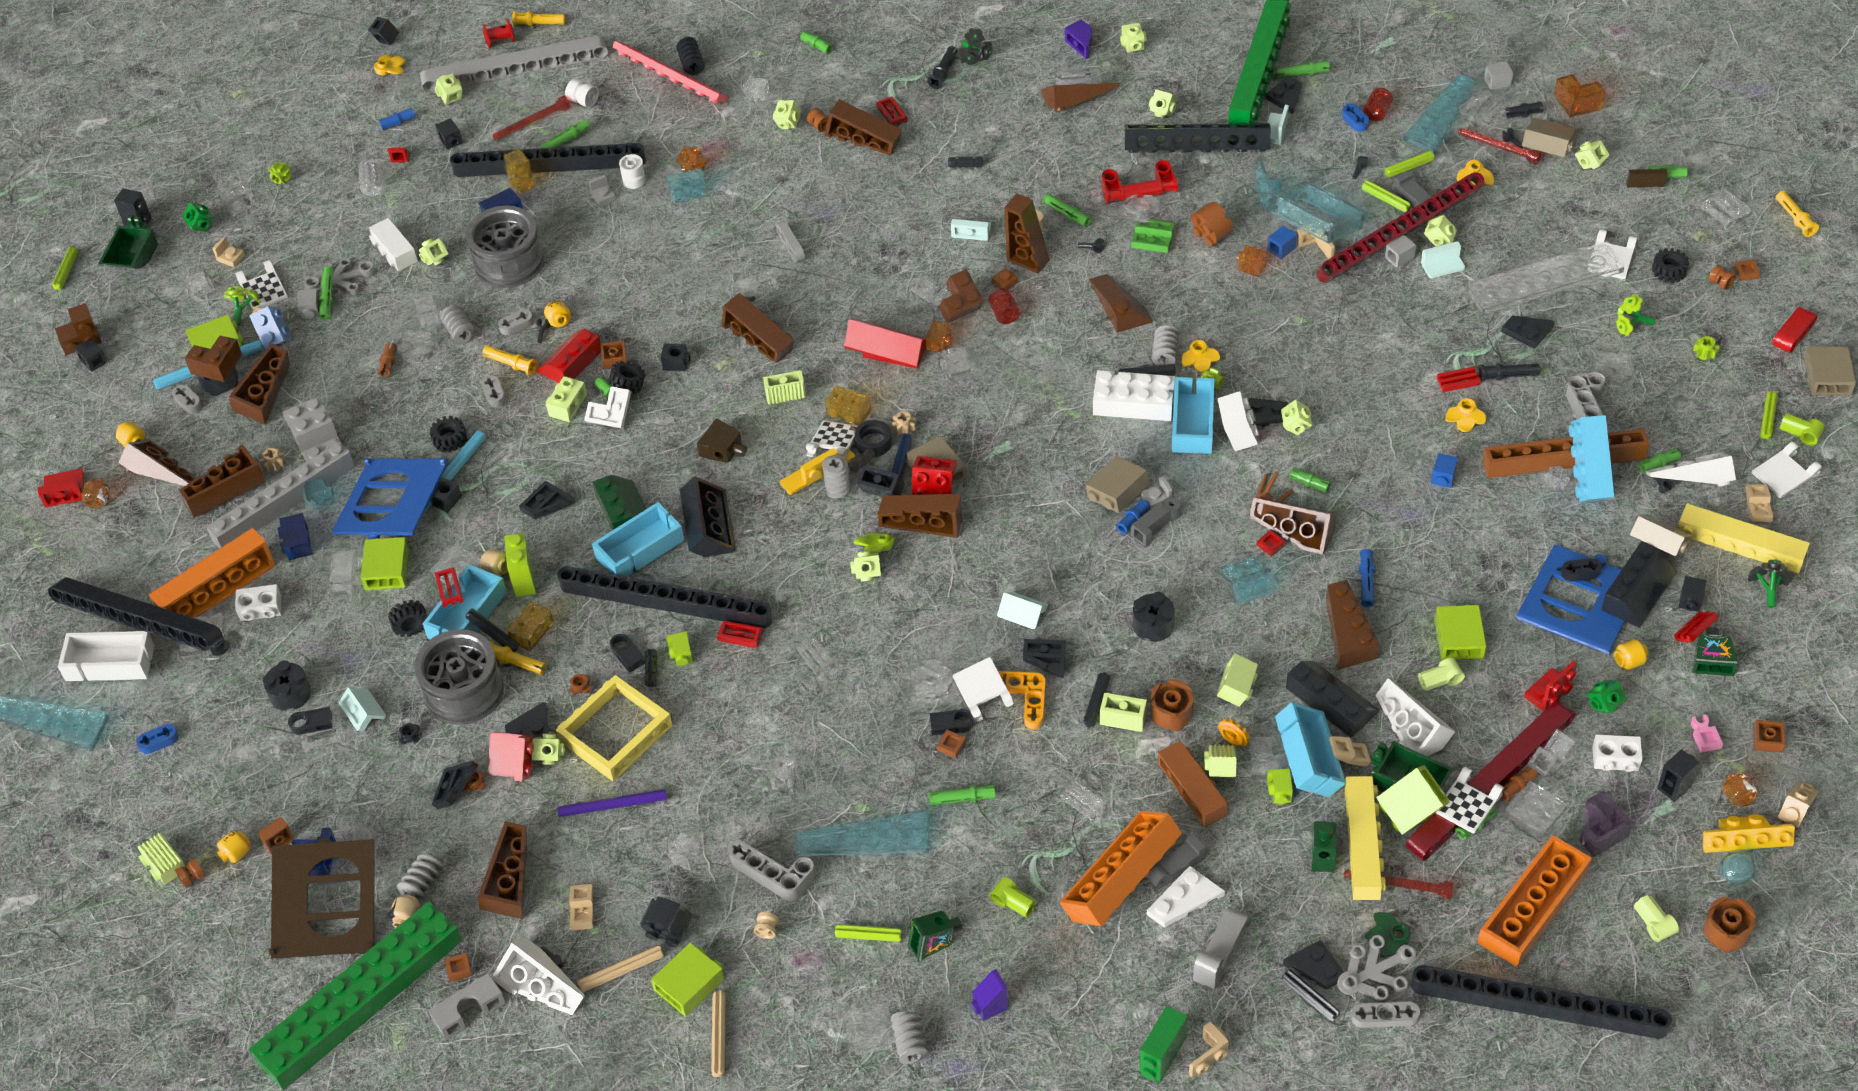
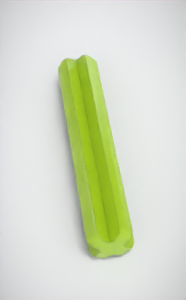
M1432 151L1419 154L1386 167L1384 173L1388 178L1433 161L1434 154Z
M1368 180L1362 184L1363 191L1406 213L1410 209V202Z
M70 246L52 283L53 289L62 290L79 253L77 247Z
M1767 392L1760 433L1762 439L1769 440L1772 436L1778 398L1777 392Z
M837 924L835 936L839 938L900 942L902 931L900 928Z

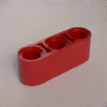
M1799 306L1777 332L1772 345L1787 353H1792L1813 327L1818 315Z

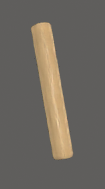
M656 945L577 981L578 987L581 992L588 991L662 958L663 951L659 945Z
M715 991L713 993L711 1067L713 1077H723L725 1074L726 996L723 991Z

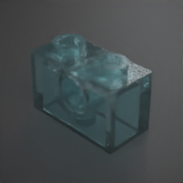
M702 169L666 176L672 204L708 196Z

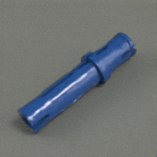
M1363 549L1360 552L1361 565L1359 566V573L1361 574V605L1363 607H1372L1375 604L1373 551L1371 549Z

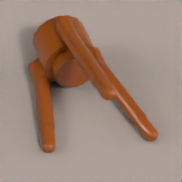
M1275 472L1263 492L1268 478V474H1264L1256 498L1273 499L1269 491L1279 475L1278 472ZM1290 489L1276 501L1282 502L1291 493H1293L1294 490Z

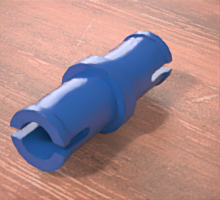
M412 107L399 113L394 112L393 115L379 120L382 130H385L395 125L400 126L402 125L401 123L416 117Z
M1141 499L1133 509H1129L1125 513V517L1116 525L1117 530L1122 534H1126L1132 524L1149 510L1150 505L1148 502Z

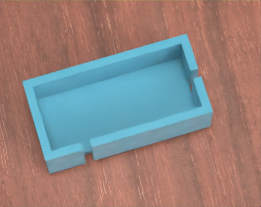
M1175 377L1172 452L1212 454L1214 378H1197L1196 394H1192L1193 378Z
M1606 415L1581 417L1572 421L1569 426L1570 437H1573L1571 454L1572 457H1575L1576 464L1573 467V474L1579 483L1575 487L1576 497L1579 498V502L1613 498L1614 490Z
M657 502L593 542L592 546L595 558L610 574L628 577L633 574V569L638 571L682 543L684 536L682 526L672 515L669 516V512Z
M468 564L458 577L464 602L460 603L457 601L455 602L456 605H451L450 603L447 604L448 607L444 608L440 600L423 622L427 638L431 639L442 632L459 629L477 633L479 628L466 619L465 616L471 608H474L485 618H488L507 593L503 578ZM453 583L451 586L453 596H457L455 584ZM448 591L445 594V598H449Z
M1291 702L1275 718L1278 730L1283 734L1281 735L1283 747L1286 751L1296 788L1330 797L1344 786L1346 781L1339 759L1334 757L1329 741L1331 734L1324 712Z

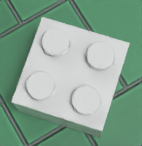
M1240 391L1218 398L1223 426L1235 452L1257 445L1256 436H1259L1256 424L1253 422L1256 419L1253 410H1249L1248 399L1243 398Z

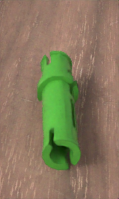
M1328 60L1315 63L1310 61L1308 64L1276 67L1275 71L1277 72L1275 74L1277 79L1306 74L1312 76L1314 73L1329 72L1330 68L1328 67L1330 65Z
M583 119L573 126L570 125L567 127V130L540 146L542 148L560 147L591 128L590 124L586 119Z
M1047 193L1043 198L1044 204L1064 214L1070 221H1076L1083 227L1090 225L1092 218L1080 212L1079 208L1068 205L1051 193Z
M324 266L322 268L321 295L318 298V303L320 304L318 317L322 320H328L331 318V305L333 304L332 289L335 270L331 266Z
M994 784L977 787L970 785L969 788L929 792L930 806L965 801L975 803L976 800L996 798Z

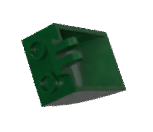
M129 215L128 225H118L98 264L131 269L144 267L150 261L158 246L153 229L146 228L147 223L143 222L140 216H135L134 218L133 215Z
M1394 741L1389 749L1385 743L1380 742L1373 753L1370 763L1375 765L1371 773L1373 785H1377V790L1385 792L1413 770L1424 765L1442 789L1454 769Z

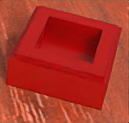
M1270 530L1257 540L1256 546L1272 557L1285 546L1286 541Z

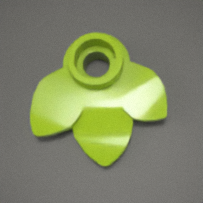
M870 532L866 533L865 536L856 538L853 543L865 546L864 551H870V554L892 549L894 538L888 534Z

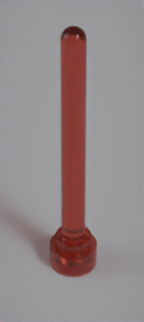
M563 95L555 101V104L495 132L493 139L497 140L557 110L565 111L571 108L567 97Z
M1464 128L1458 130V134L1523 156L1531 164L1537 165L1541 159L1542 151L1535 149L1528 151Z
M1351 870L1344 871L1343 875L1345 878L1351 879ZM1381 875V877H1385V885L1438 893V896H1442V899L1451 900L1453 882L1444 880V883L1439 882V884Z

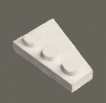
M1189 866L1147 910V915L1165 928L1184 918L1199 907L1201 909L1213 899H1220L1225 896V891Z

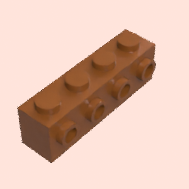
M1179 741L1158 752V765L1204 828L1227 816V806L1229 804L1223 794L1220 795L1214 781L1211 778L1208 779L1203 766L1194 760L1193 754L1188 747H1185Z

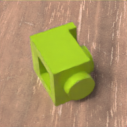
M687 631L666 635L670 658H675L676 666H685L693 663Z
M1290 769L1268 770V793L1273 795L1274 804L1291 803L1293 790Z

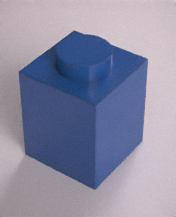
M1283 225L1268 237L1267 250L1280 259L1284 258L1296 248L1297 234Z
M1438 453L1431 484L1451 488L1458 457Z

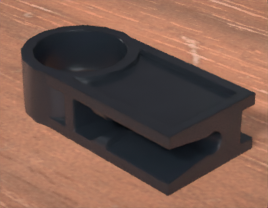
M616 634L611 638L610 647L612 653L629 673L645 664V657L626 634ZM620 641L628 643L624 648L618 649L614 647Z
M329 706L296 712L289 717L288 725L291 732L296 735L333 729L332 711H330ZM297 720H306L303 726L293 727Z
M966 709L929 713L932 736L943 735L946 730L954 733H965L973 727V715ZM960 717H966L970 720L965 725H959L955 721Z

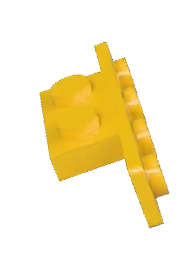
M832 448L800 466L801 469L780 480V485L789 495L807 487L824 477L823 460L828 456L838 455V452ZM850 449L845 459L847 463L855 459V455Z
M1752 814L1748 817L1729 816L1719 819V830H1706L1703 832V851L1708 853L1793 846L1795 827L1793 824L1770 825L1764 815Z

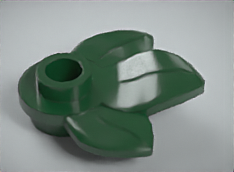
M1377 912L1374 913V920L1377 926L1369 930L1364 936L1368 943L1373 936H1382L1385 944L1380 949V955L1388 957L1396 954L1399 947L1410 940L1411 932L1407 925L1397 922L1392 914ZM1395 932H1401L1403 937L1397 938ZM1374 939V944L1380 946V942Z

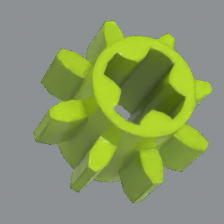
M275 162L268 170L271 172V180L277 184H285L292 177L290 166L284 162Z
M1709 336L1698 338L1697 343L1693 347V351L1697 352L1696 357L1702 360L1714 359L1720 347L1715 345L1716 339Z
M1210 368V371L1205 370L1201 378H1214V391L1215 389L1220 390L1224 383V377L1221 376L1222 371L1215 368Z

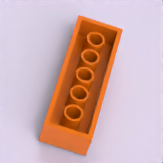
M251 528L148 595L155 606L197 618L234 594L236 590L243 588L274 568L275 563L266 541L254 528Z
M1140 811L1060 900L1059 903L1073 922L1102 926L1109 920L1110 915L1122 905L1123 900L1136 889L1137 884L1149 874L1151 868L1163 858L1165 852L1176 843V840L1182 834L1170 814Z
M1552 835L1480 929L1477 943L1515 967H1518L1587 875L1592 858Z

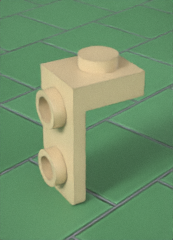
M1317 223L1297 230V245L1299 248L1316 242L1328 259L1334 256L1335 244L1329 240L1324 229H1321Z
M1797 782L1788 794L1777 818L1799 828L1809 806L1815 800L1819 791L1815 790L1811 784Z
M1211 1021L1203 1026V1039L1212 1048L1190 1064L1189 1075L1192 1078L1198 1074H1204L1211 1064L1215 1061L1223 1060L1228 1054L1229 1041L1226 1039L1225 1033L1220 1027H1215Z

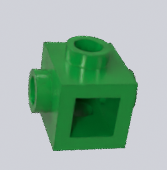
M194 202L189 203L182 216L190 229L204 232L208 230L214 219L207 206Z
M1617 680L1597 682L1593 685V689L1587 692L1590 705L1596 712L1612 713L1617 710V706L1627 700Z

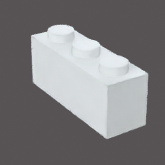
M389 218L369 227L371 232L369 238L372 244L378 246L381 255L386 256L390 266L394 265L400 271L418 262L414 248Z

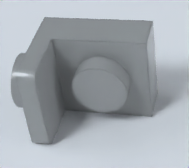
M605 175L589 181L591 194L599 207L616 201Z
M1164 476L1159 478V485L1142 491L1141 497L1150 505L1149 509L1151 510L1161 501L1172 497L1174 489L1172 484L1167 482Z

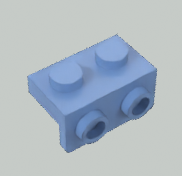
M268 306L250 315L265 350L270 344L277 346L292 340L290 330L285 325L282 319V312L277 306Z

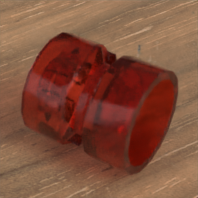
M1385 88L1373 89L1363 107V112L1368 116L1369 120L1378 122L1384 119L1393 102L1391 92Z
M997 289L989 296V304L999 323L1010 324L1017 320L1020 315V309L1009 289Z

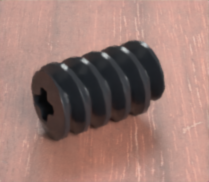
M684 37L679 40L676 49L683 70L691 75L702 72L705 68V63L695 38Z

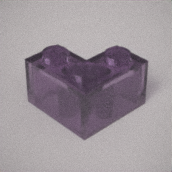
M1604 790L1586 800L1582 815L1589 823L1583 826L1579 842L1595 857L1629 837L1633 822Z

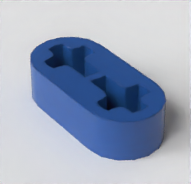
M1355 104L1343 106L1342 117L1354 130L1362 132L1368 129L1369 118Z
M165 724L141 734L137 738L136 743L142 753L150 754L174 744L178 740V733L173 725Z

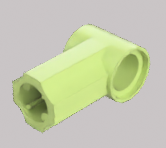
M1451 657L1441 661L1437 667L1418 674L1420 686L1426 691L1445 684L1455 686L1465 678L1458 663Z
M1646 895L1635 903V910L1647 924L1648 933L1655 942L1662 941L1679 932L1678 924L1674 917L1670 914H1665L1652 896Z

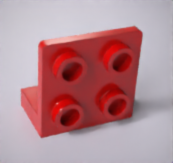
M917 456L912 466V495L952 494V476L956 469L957 460Z
M77 469L44 476L43 486L37 487L38 495L44 507L84 500L83 470Z
M1573 660L1561 672L1552 667L1525 692L1524 698L1542 711H1545L1556 700L1559 701L1563 694L1567 695L1573 689L1574 684L1572 683L1577 674V662Z

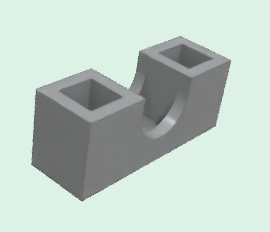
M487 973L482 977L476 978L465 988L455 991L452 996L444 1001L437 1002L428 1011L436 1027L445 1040H448L466 1029L461 1017L466 1009L478 1007L485 1015H488L506 1003L502 992Z

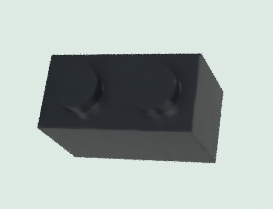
M122 188L114 202L124 226H127L129 223V215H133L134 218L135 216H140L143 222L150 223L152 217L142 192Z
M863 465L856 482L863 492L880 497L901 495L906 484L899 474Z
M1681 749L1664 764L1657 789L1675 802L1692 787L1699 762L1694 756Z

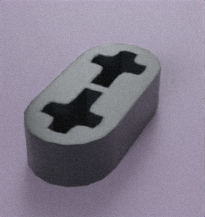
M1592 558L1566 561L1562 566L1561 576L1567 581L1596 579L1600 575L1602 564Z

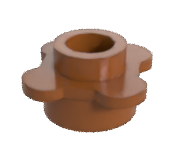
M584 674L574 675L570 679L572 685L570 688L571 694L590 692V677Z
M476 770L465 785L464 790L480 791L484 789L483 779L485 774Z

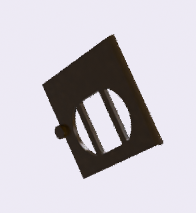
M323 837L317 843L272 846L271 949H269L271 959L366 953L374 947V839L331 842L329 838ZM331 858L349 860L359 870L358 873L309 876L319 863ZM360 881L359 911L308 914L309 884ZM359 918L357 924L349 932L336 937L320 935L309 925L310 921Z

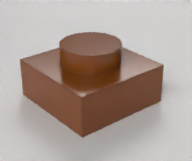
M1755 260L1735 262L1734 268L1740 281L1759 279L1760 272Z
M1004 268L992 277V283L1006 292L1018 283V277Z
M946 730L937 745V751L957 758L966 743V737Z
M467 953L444 959L450 982L472 976Z

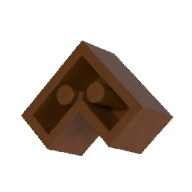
M967 269L949 277L946 285L952 296L943 299L938 308L947 324L981 308L984 300Z
M86 303L69 308L68 312L72 323L55 328L65 355L75 353L74 348L89 338L97 345L102 343Z
M220 335L211 349L193 345L184 359L191 374L225 382L241 358L242 352L237 339Z

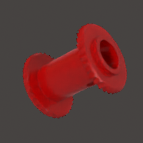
M506 19L507 24L489 29L483 24V34L489 48H491V42L511 38L512 42L515 41L514 31L509 19Z

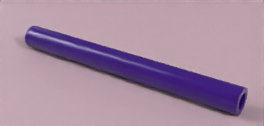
M663 789L558 806L557 809L559 817L663 801L667 800L666 790Z

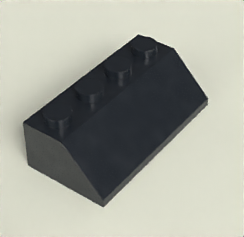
M694 476L680 489L689 551L703 557L733 553L735 545L726 490Z
M1641 541L1606 592L1601 610L1640 628L1676 574V571L1662 550Z
M1301 661L1287 673L1286 689L1311 708L1323 711L1325 718L1349 737L1355 735L1379 713L1377 707L1315 661Z

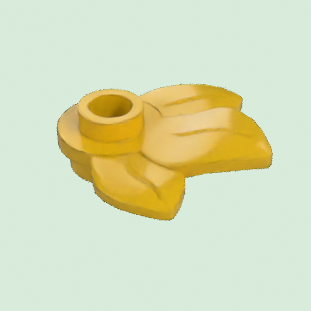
M383 55L374 64V69L379 75H387L389 73L401 74L404 73L401 66L406 63V60L400 56L391 57L390 55Z
M1478 160L1468 161L1465 168L1457 174V181L1473 172H1478L1483 175L1484 184L1490 186L1494 184L1493 174L1485 169Z
M1202 340L1193 341L1189 350L1182 355V365L1184 367L1193 365L1198 372L1202 373L1210 369L1211 362L1220 360L1218 351L1208 348Z
M1465 398L1456 407H1452L1447 411L1445 420L1447 422H1457L1456 424L1460 431L1469 432L1474 428L1475 423L1485 424L1486 416L1483 411L1477 409V405L1472 399Z

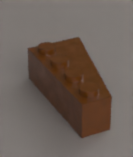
M840 99L829 113L825 131L826 137L835 136L838 137L839 141L843 142L849 140L854 142V145L860 147L861 145H866L870 150L891 155L896 148L902 134V129Z
M1016 193L1005 206L1006 258L1009 262L1039 274L1050 261L1033 200Z
M739 293L723 306L721 327L724 329L729 327L733 330V335L744 337L748 345H756L760 353L775 363L792 351L794 343L792 336L787 332L785 333L775 321L770 320L763 310L754 306L749 298Z
M274 344L268 346L229 395L232 411L265 425L290 366L286 349Z
M243 444L237 448L238 451L235 454H228L224 457V462L220 465L210 467L205 476H198L179 490L186 508L194 518L265 482L258 463Z
M961 494L883 496L878 511L879 527L958 538L963 520Z
M1344 580L1327 585L1326 605L1338 670L1377 659L1379 642L1348 581Z
M504 822L478 895L479 910L522 919L527 852V830L525 825Z

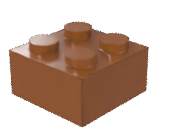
M624 340L600 344L604 369L612 368L615 362L620 363V361H624L626 363L627 356Z
M1756 720L1753 727L1754 750L1782 753L1785 747L1784 722Z
M282 817L274 820L258 832L264 847L271 855L272 846L288 845L295 840L288 824Z

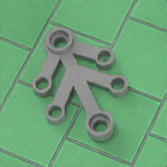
M348 258L341 259L340 264L334 271L333 285L347 289L351 295L358 294L360 292L358 284L344 280L361 275L371 277L375 271L373 263L371 261H363L359 264V269L343 273L344 270H349L352 264ZM326 263L322 266V268H324V266L333 267L330 263ZM322 269L316 276L308 277L305 280V290L317 289V292H321ZM333 288L332 298L333 300H339L342 297L339 288Z
M1375 935L1369 940L1370 949L1365 969L1357 973L1359 960L1365 955V948L1362 945L1353 946L1350 949L1351 958L1347 972L1342 973L1338 978V988L1346 995H1353L1358 991L1374 997L1377 1001H1383L1388 997L1389 992L1384 986L1374 988L1362 983L1363 981L1371 979L1393 987L1395 991H1403L1408 986L1405 977L1398 976L1394 978L1381 972L1399 963L1408 965L1416 958L1414 948L1410 945H1403L1396 951L1395 955L1376 964L1379 950L1384 946L1385 941L1382 936ZM1374 939L1380 942V946L1374 944ZM1354 949H1358L1361 955L1357 956ZM1404 950L1409 951L1410 957L1405 956ZM1347 979L1352 980L1353 986L1347 984ZM1397 980L1403 983L1402 988L1397 985ZM1381 990L1384 993V997H1380L1377 991Z

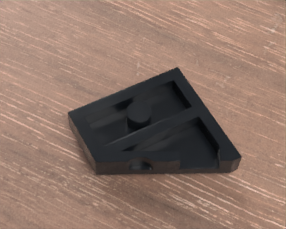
M1287 76L1266 93V100L1284 109L1285 105H1289L1288 112L1293 114L1302 90V83Z
M1511 316L1502 326L1501 332L1535 349L1554 328L1555 321Z
M1257 398L1248 399L1249 410L1252 409L1256 421L1253 422L1256 426L1261 425V427H1265L1273 423L1283 422L1281 409L1286 407L1288 402Z
M544 481L519 505V508L523 513L533 519H537L575 503L573 496L548 481Z
M1024 639L1023 661L1059 678H1064L1066 640Z
M542 702L505 724V733L533 735V738L549 734L546 702Z
M469 761L444 769L431 805L436 809L453 805L478 768V764L474 761Z
M1321 940L1283 959L1285 967L1289 968L1291 966L1301 972V976L1315 981L1317 985L1326 990L1336 985L1339 976L1344 973Z

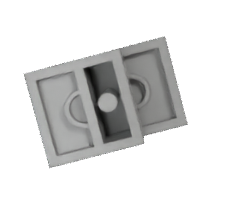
M319 396L283 411L295 442L306 462L338 441L341 443L334 424Z

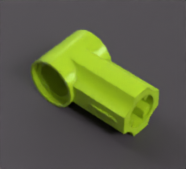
M1786 413L1779 429L1799 436L1804 444L1813 446L1818 442L1825 426L1817 419L1806 421Z
M1002 877L989 893L990 899L1000 907L1007 906L1025 918L1033 913L1037 905L1036 899L1019 890L1018 886L1007 877Z

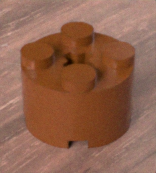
M1208 203L1190 216L1194 225L1193 233L1197 237L1202 236L1209 247H1212L1233 231L1230 217L1226 219L1224 216L1226 211L1218 203Z
M1175 679L1163 684L1162 682L1158 683L1151 692V720L1160 727L1174 731L1182 730L1191 721L1194 708V696L1191 688L1186 683Z
M1721 897L1711 904L1704 922L1703 932L1707 939L1726 953L1743 948L1749 942L1755 927L1756 916L1753 908L1746 901L1739 898L1735 900L1728 899L1729 897Z

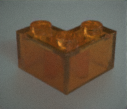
M1574 74L1557 78L1554 95L1568 116L1574 117L1603 109L1606 92L1598 81L1581 85Z

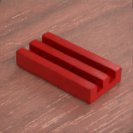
M892 96L876 102L877 108L889 124L895 126L896 123L901 125L902 121L904 123L908 122L907 116ZM888 102H890V104L900 117H897V115L894 113V110L889 106Z
M1474 366L1439 373L1436 377L1442 392L1478 386L1481 383V379L1478 378V373L1475 372Z
M455 568L435 572L443 607H448L447 604L450 603L451 605H456L455 602L457 601L463 603ZM450 573H452L457 596H453L448 577ZM444 575L449 598H445L440 576Z
M1698 612L1674 634L1676 641L1693 642L1718 619L1716 612Z
M723 621L717 635V640L757 648L758 642L761 639L760 636L763 634V628Z

